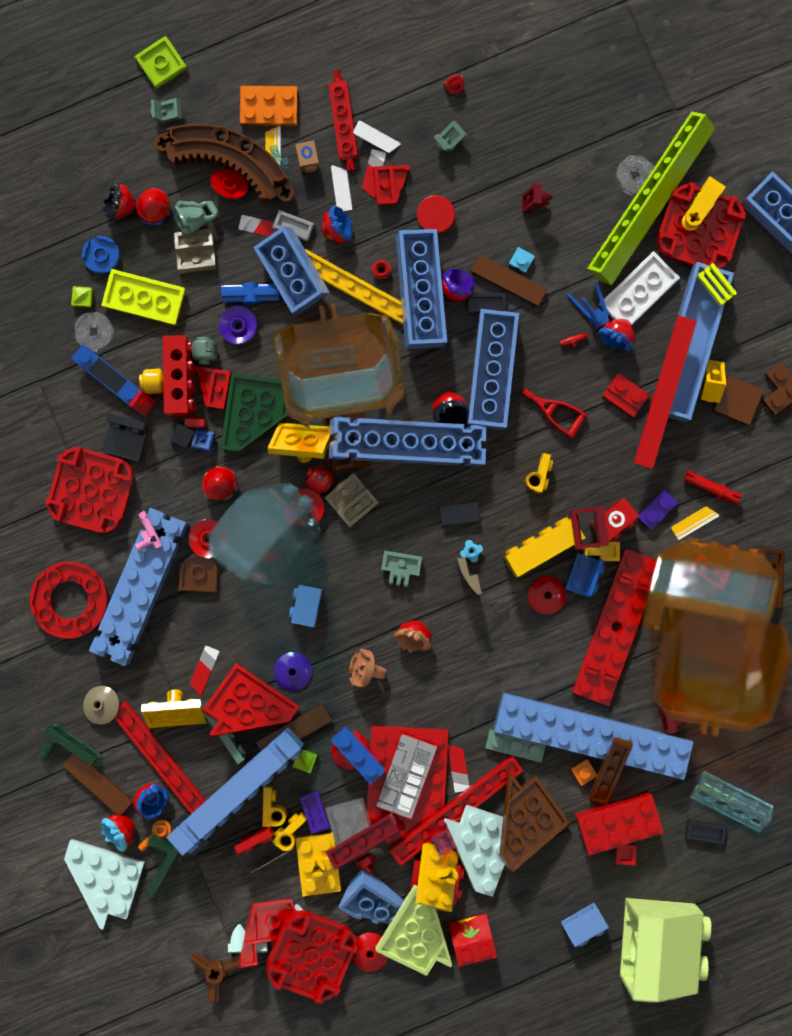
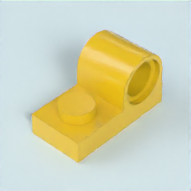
M273 785L263 787V827L280 826L287 818L285 807L273 804V802H276V790H273ZM274 811L281 812L282 819H274L272 813Z

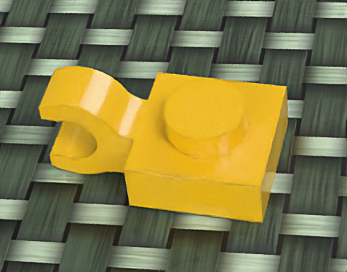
M608 542V546H600L599 548H585V555H599V559L604 561H620V542Z

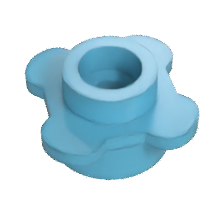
M467 540L465 542L466 546L460 554L463 558H469L471 562H477L478 555L483 551V547L474 544L471 540Z

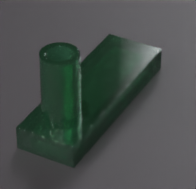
M55 723L48 726L43 733L48 737L37 752L40 757L47 759L58 743L91 766L101 756Z
M151 834L146 844L165 853L162 862L146 888L145 895L153 898L179 851L172 843Z

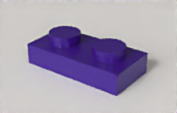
M662 490L639 514L638 519L651 531L678 502L665 490Z

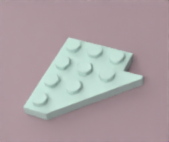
M71 839L64 860L99 928L104 929L109 914L127 919L145 862Z

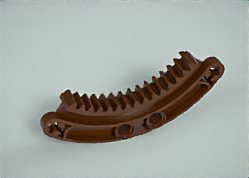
M186 124L167 128L168 132L160 134L155 138L154 144L157 150L164 154L167 153L169 161L176 167L179 166L180 161L185 165L186 160L190 164L193 163L194 159L197 163H200L201 159L204 163H207L209 160L214 164L216 161L219 166L223 164L225 168L230 167L232 171L236 170L245 180L247 179L262 202L269 203L271 199L278 197L281 202L290 203L295 198V192L279 163L260 144L237 131L211 124ZM220 135H226L223 141H218ZM162 140L168 142L165 148L159 146L162 144ZM244 145H251L248 151H242ZM282 185L285 186L288 192L291 191L288 198L281 196L284 194L281 188Z

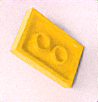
M279 423L268 446V453L297 456L298 461L300 460L302 463L309 462L312 458L324 459L329 443H331L333 436H330V427Z
M180 690L168 691L167 703L149 702L148 704L141 705L142 715L149 728L206 724V714L202 712L203 706L201 701L196 699L182 701V691Z
M334 832L295 837L302 896L340 892L339 868L334 869L326 854L327 851L336 846Z
M429 843L423 844L416 904L445 912H452L455 880L458 879L456 871L458 853L456 851H450L449 849Z

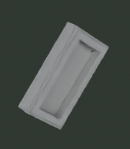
M279 210L272 228L279 230L283 226L291 227L298 239L308 242L315 224Z

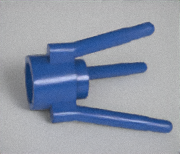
M596 282L595 286L603 311L600 308L594 311L587 300L583 298V303L591 313L589 314L571 294H568V298L589 319L592 325L594 324L596 328H599L609 321L607 316L610 313L606 308L599 283Z

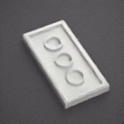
M653 251L604 299L606 308L610 313L609 316L613 320L620 318L629 320L631 325H633L680 277Z

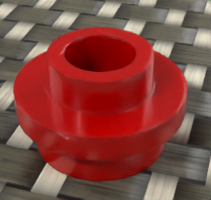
M379 260L373 264L372 273L377 279H386L391 273V267L388 262ZM380 267H383L385 269V272L379 273L378 269Z

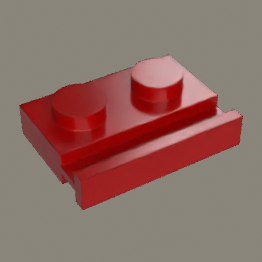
M618 373L602 397L634 418L649 397V394Z

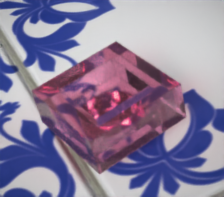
M448 829L431 838L439 856L457 847Z

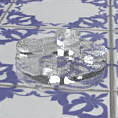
M627 156L626 159L621 161L616 170L615 177L620 189L627 194L636 195L654 169V165L642 156ZM637 171L640 178L632 179L630 172Z
M99 312L81 315L74 327L77 342L81 346L84 344L93 351L105 348L111 342L114 334L110 320ZM91 327H98V334L90 336L91 331L89 329Z

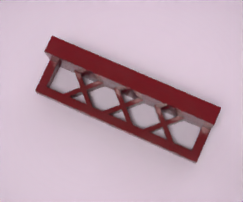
M391 813L330 849L326 854L336 870L406 828L404 824L398 825Z

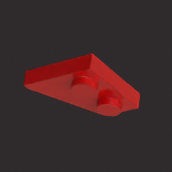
M410 165L373 167L377 206L395 205L397 203Z

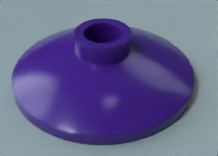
M242 306L228 308L219 319V331L222 337L232 344L248 342L254 336L257 329V321L254 314ZM238 323L242 324V328L239 330L235 329Z
M289 652L277 660L274 667V677L282 688L290 691L300 690L309 683L312 677V666L304 655L297 652ZM291 668L296 670L295 675L289 674Z

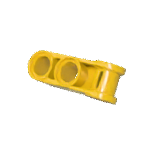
M709 176L682 219V226L685 230L693 231L699 226L726 186Z

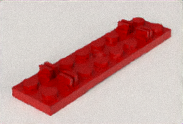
M626 548L624 549L572 693L607 706L610 705L661 561ZM615 623L620 625V629L617 631L613 629Z

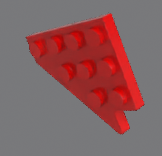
M236 663L202 712L218 722L209 734L210 737L288 724L300 706Z

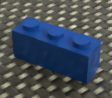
M347 725L332 737L331 741L370 785L385 772V767Z

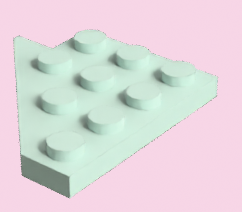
M466 805L460 823L446 818L444 822L473 889L476 892L493 897L505 865L499 857L503 817Z

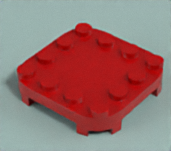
M690 182L681 185L675 189L669 199L657 235V250L669 259L690 266H694L697 262L709 266L714 263L717 268L722 269L730 262L733 256L732 253L742 223L745 220L746 212H744L743 206L737 197H728L721 194L699 226L693 231H687L682 226V219L700 192L701 187L696 186V183Z
M81 447L67 449L57 459L58 465L49 496L46 498L45 505L49 514L59 522L102 533L115 531L124 518L134 483L133 468L126 461Z
M294 910L284 921L267 959V976L275 988L279 990L283 988L312 998L315 1003H323V1001L329 1000L333 996L337 997L341 991L339 988L353 954H357L358 945L353 931L345 924L309 911Z

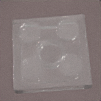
M363 797L326 808L336 846L371 825Z

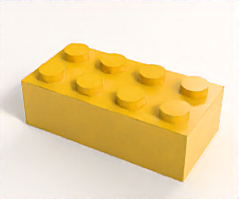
M565 517L555 523V528L547 527L540 531V536L536 539L533 536L523 541L522 547L514 546L505 552L507 555L503 558L513 576L519 577L573 546L574 538L571 519ZM581 531V538L583 540L585 539V536Z

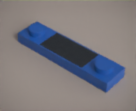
M84 344L71 358L128 405L140 390Z

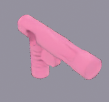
M146 512L139 513L138 516L146 531L141 533L144 541L136 544L138 551L152 544L155 549L162 547L163 545ZM153 536H155L156 542L151 541Z

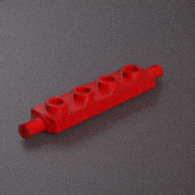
M334 70V82L329 84L338 154L340 160L346 161L347 172H351V170L355 171L353 160L359 157L356 134L353 133L355 125L349 84L347 81L342 80L341 70H337V72Z

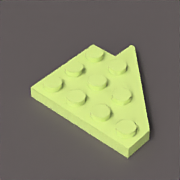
M414 885L377 944L376 952L427 976L436 960L449 967L452 966V961L437 910L416 904L418 886Z

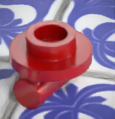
M453 75L447 81H444L443 84L449 93L458 94L463 90L465 82L461 75Z

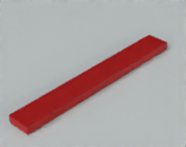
M679 315L676 318L633 464L653 469L697 323L696 320Z
M127 701L122 703L114 719L190 814H192L206 799Z
M510 755L389 848V852L401 867L422 850L423 844L432 843L448 830L444 822L445 818L459 822L466 805L477 808L507 785L508 775L512 774L516 778L523 772V769L513 755Z

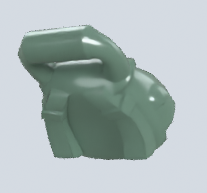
M178 201L174 206L176 222L184 234L194 233L201 226H204L206 222L214 220L219 215V211L212 201L201 203ZM207 206L212 215L206 216L203 208Z

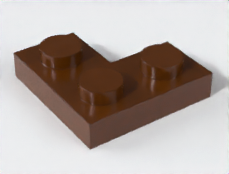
M782 362L764 374L776 388L774 392L762 400L773 416L792 402V374Z

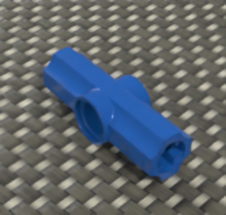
M247 282L242 285L222 286L221 288L223 303L255 305L260 302H280V292L275 284L259 285L258 283Z

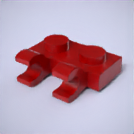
M272 826L261 827L259 832L243 836L242 840L234 846L237 854L241 852L246 854L252 851L256 844L261 843V845H264L271 841L274 834Z

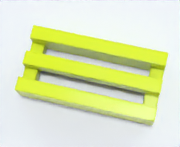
M714 263L696 276L719 306L737 294ZM710 270H711V271L713 272V274L717 277V279L721 282V284L724 286V288L720 285V283H719V282L716 280V278L712 275V273L710 272ZM706 274L723 295V300L703 275Z

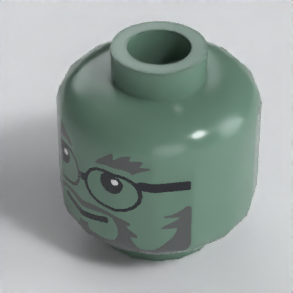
M197 337V340L192 343V358L195 361H199V365H210L211 361L217 359V343L211 337Z

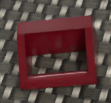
M603 506L570 511L575 550L609 545ZM593 512L597 543L582 545L578 514Z

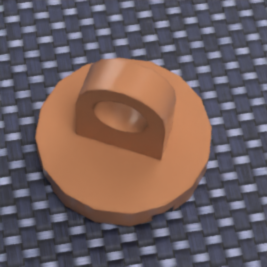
M360 649V652H356L351 660L349 673H352V678H350V682L355 687H366L372 677L380 679L385 677L387 670L374 664V655L370 650Z

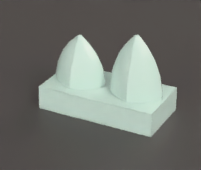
M240 924L234 929L230 944H228V952L230 954L241 953L245 930ZM267 942L257 943L256 952L269 953V944Z

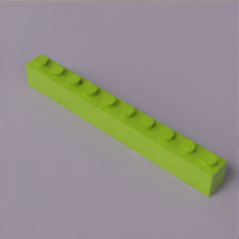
M697 112L689 114L587 269L598 281L609 285L614 283L716 129L706 114Z

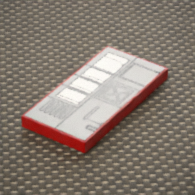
M401 732L375 807L412 820L438 745Z

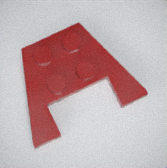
M292 899L252 903L238 967L257 965L256 944L276 941L284 921L292 911L296 910Z

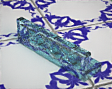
M706 771L701 773L699 785L691 793L690 798L759 833L772 820L773 805ZM703 791L709 794V796L703 797L699 793ZM716 801H723L727 805H719ZM733 810H741L744 814H737ZM751 819H759L761 822L757 824L751 821Z

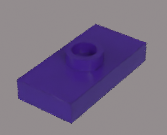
M319 791L300 796L299 798L311 834L329 829L330 824Z

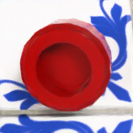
M368 852L360 856L355 863L359 869L364 868L367 873H371L373 871L372 862L375 860L372 852Z

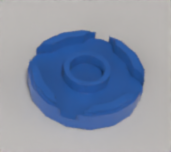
M96 236L88 240L82 249L84 264L90 271L96 274L104 275L110 273L111 269L117 268L120 262L121 253L119 247L112 239L106 236Z

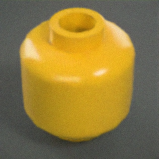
M146 369L139 375L140 388L146 394L163 393V371L161 369Z

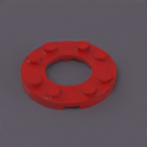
M61 562L49 567L37 577L30 593L31 612L39 626L47 633L59 638H77L90 633L101 623L108 607V592L103 579L94 569L78 562ZM66 581H74L81 584L88 595V605L85 611L79 617L73 619H65L59 616L51 604V596L54 589Z

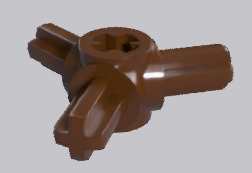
M195 952L190 958L192 964L204 971L202 975L206 977V983L209 984V1002L219 1001L220 985L224 983V978L228 977L229 972L239 968V955L225 962L213 959L209 961L198 952ZM213 969H215V972L218 970V971H219V974H218V975H216V973L213 974V973H212Z

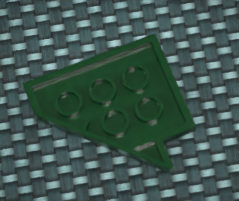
M231 373L220 449L241 452L302 406L301 402L286 400L289 382Z

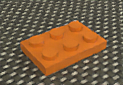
M241 86L240 125L297 126V86Z

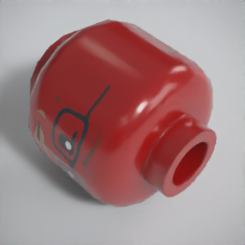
M321 465L316 468L311 467L305 475L308 477L306 485L317 494L326 493L334 483L332 480L333 474Z

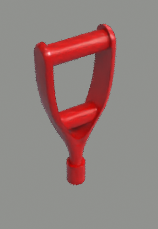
M525 388L522 395L529 400L532 399L555 428L574 439L575 434L585 418H588V415L570 404L539 398ZM550 403L547 409H545L544 404ZM557 405L567 407L579 414L569 431L560 427L551 418Z

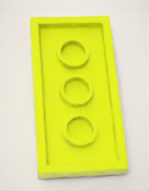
M111 269L101 306L176 326L186 289Z

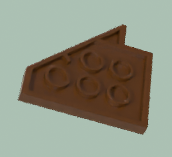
M512 774L507 777L499 857L509 871L514 872L570 824L537 776H533L522 786H520Z

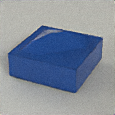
M196 429L191 445L192 449L211 452L216 434Z

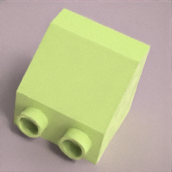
M625 898L620 977L633 1000L659 1002L697 994L699 980H707L708 959L706 956H700L701 941L710 940L711 921L709 917L703 916V912L695 904Z

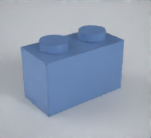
M299 585L298 588L294 589L293 599L296 601L295 606L290 608L289 618L292 619L291 623L315 627L323 589Z
M595 903L561 921L574 947L578 945L581 947L587 944L590 938L603 935L606 929L609 928Z

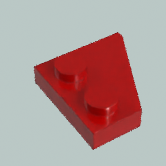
M195 366V371L200 381V389L204 395L205 406L226 410L232 372Z

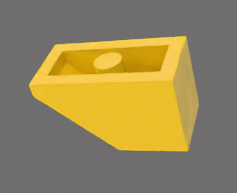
M708 360L700 387L701 400L720 403L726 387L724 362Z

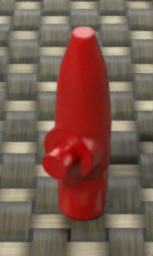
M579 334L559 341L560 346L572 345L576 347L577 342L586 339L589 335Z

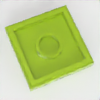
M166 36L134 56L156 89L187 70V66Z

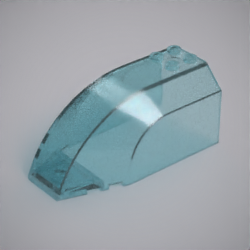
M291 483L262 486L244 492L227 510L209 534V544H211L210 555L244 581L257 582L259 580L264 584L267 581L271 585L276 584L293 571L320 534L317 507L313 504L314 500L307 495L302 496L297 492L299 489Z

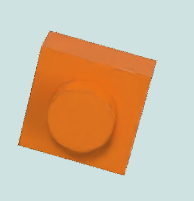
M587 758L570 768L581 786L597 777Z

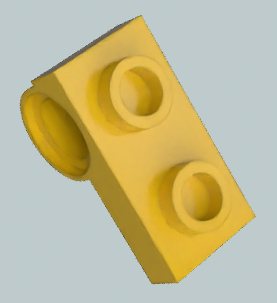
M543 453L538 472H532L525 478V486L529 490L542 493L543 489H547L549 479L546 478L547 471H551L553 460H550V454ZM532 476L539 479V484L536 487L529 483V479Z
M303 812L299 815L295 813L289 818V824L285 828L281 826L274 832L273 835L275 837L272 842L276 847L283 851H289L293 848L296 837L294 831L306 821L305 814ZM288 836L291 838L292 843L286 845L282 842L281 838Z

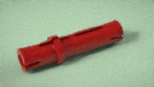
M688 470L685 475L686 478L683 480L716 495L718 499L722 498L734 505L739 503V498L742 496V494L726 488V485H719Z

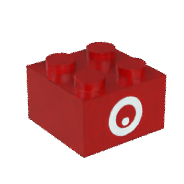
M625 498L616 501L604 511L608 541H615L622 535L621 531L623 529H630L637 523L635 519L639 515ZM593 520L589 525L596 532L595 522Z

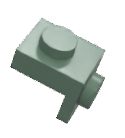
M177 98L163 102L155 99L151 100L152 118L163 124L182 119L181 100Z
M452 121L440 134H436L434 138L437 140L436 145L442 151H452L467 134L456 121Z

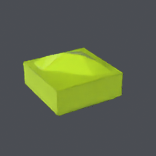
M73 286L71 305L92 308L93 288Z
M302 749L303 751L295 759L292 767L311 773L318 754Z

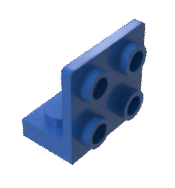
M577 553L565 589L585 597H592V594L595 595L599 584L596 583L597 579L603 575L605 565H603L604 560L594 559Z

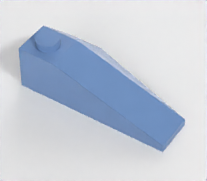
M362 868L350 881L339 909L356 919L366 918L372 920V923L375 924L381 922L390 925L404 900L378 877L367 873Z

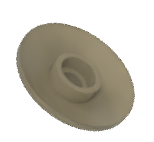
M107 686L94 687L87 693L83 702L85 716L92 723L99 725L111 722L117 716L120 708L117 693ZM98 701L100 702V707H99V708H97V702H98Z

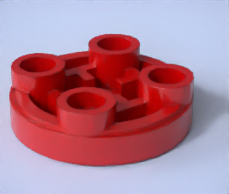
M433 195L425 198L420 203L417 209V221L423 230L437 229V234H441L452 227L455 211L448 199Z

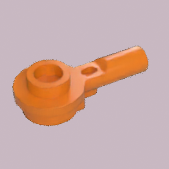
M166 820L155 822L152 827V834L139 844L138 848L143 852L155 840L166 839L172 831L170 823Z

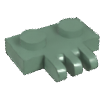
M384 551L381 570L391 571L389 585H392L394 578H397L396 586H400L401 579H405L403 586L408 587L409 575L419 576L422 557Z

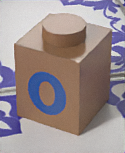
M314 140L295 144L301 172L312 173L320 168Z

